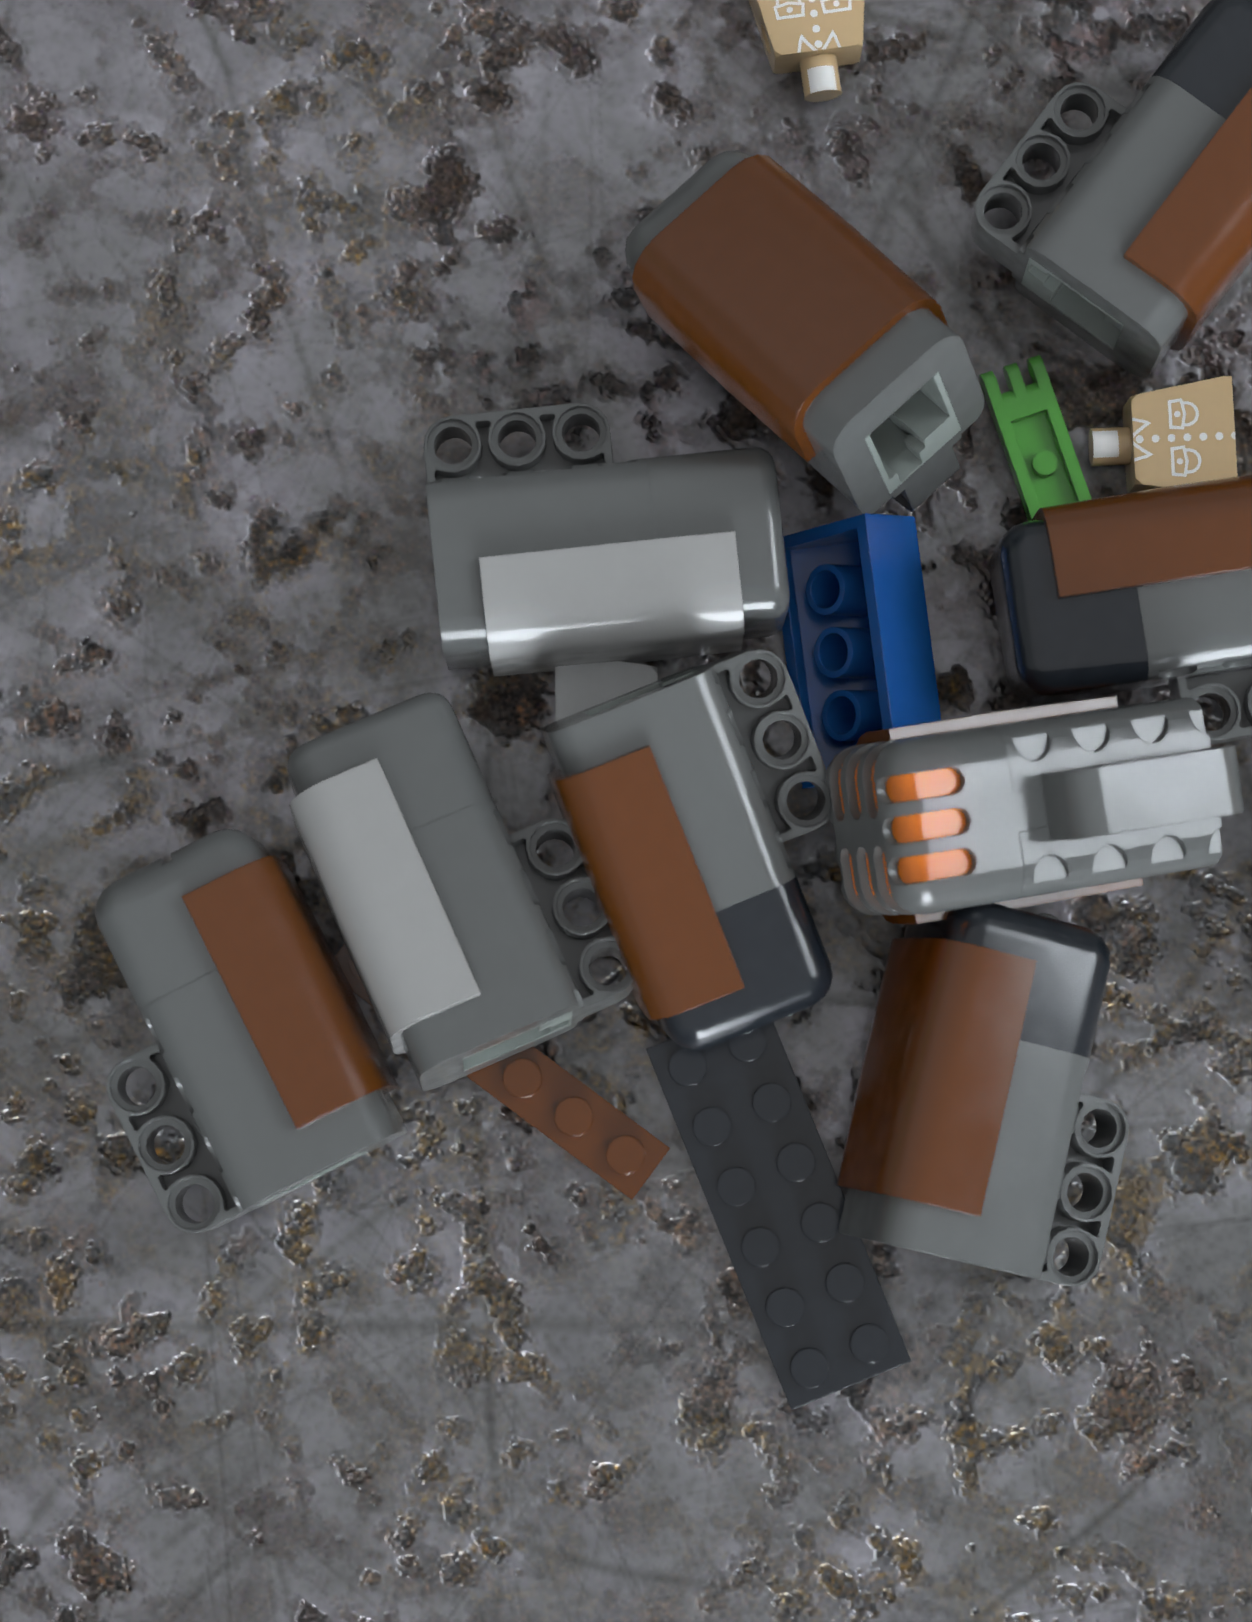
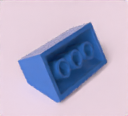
M861 514L783 536L790 593L789 607L785 623L782 627L787 670L825 768L828 767L836 754L843 749L856 745L859 737L866 732L941 720L915 516ZM808 781L801 782L802 789L814 788L813 784Z

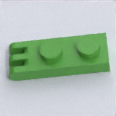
M1040 355L1027 359V368L1033 382L1032 384H1024L1016 363L1003 367L1004 377L1009 391L1001 393L997 378L992 370L979 374L981 388L1028 521L1032 520L1039 508L1091 499L1047 370Z

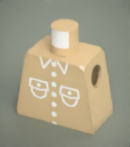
M749 0L773 73L784 74L801 71L806 101L822 102L839 97L842 91L838 66L850 65L860 61L863 47L864 0Z
M1221 376L1131 396L1123 407V427L1090 428L1088 438L1090 465H1125L1127 493L1237 477L1232 376Z

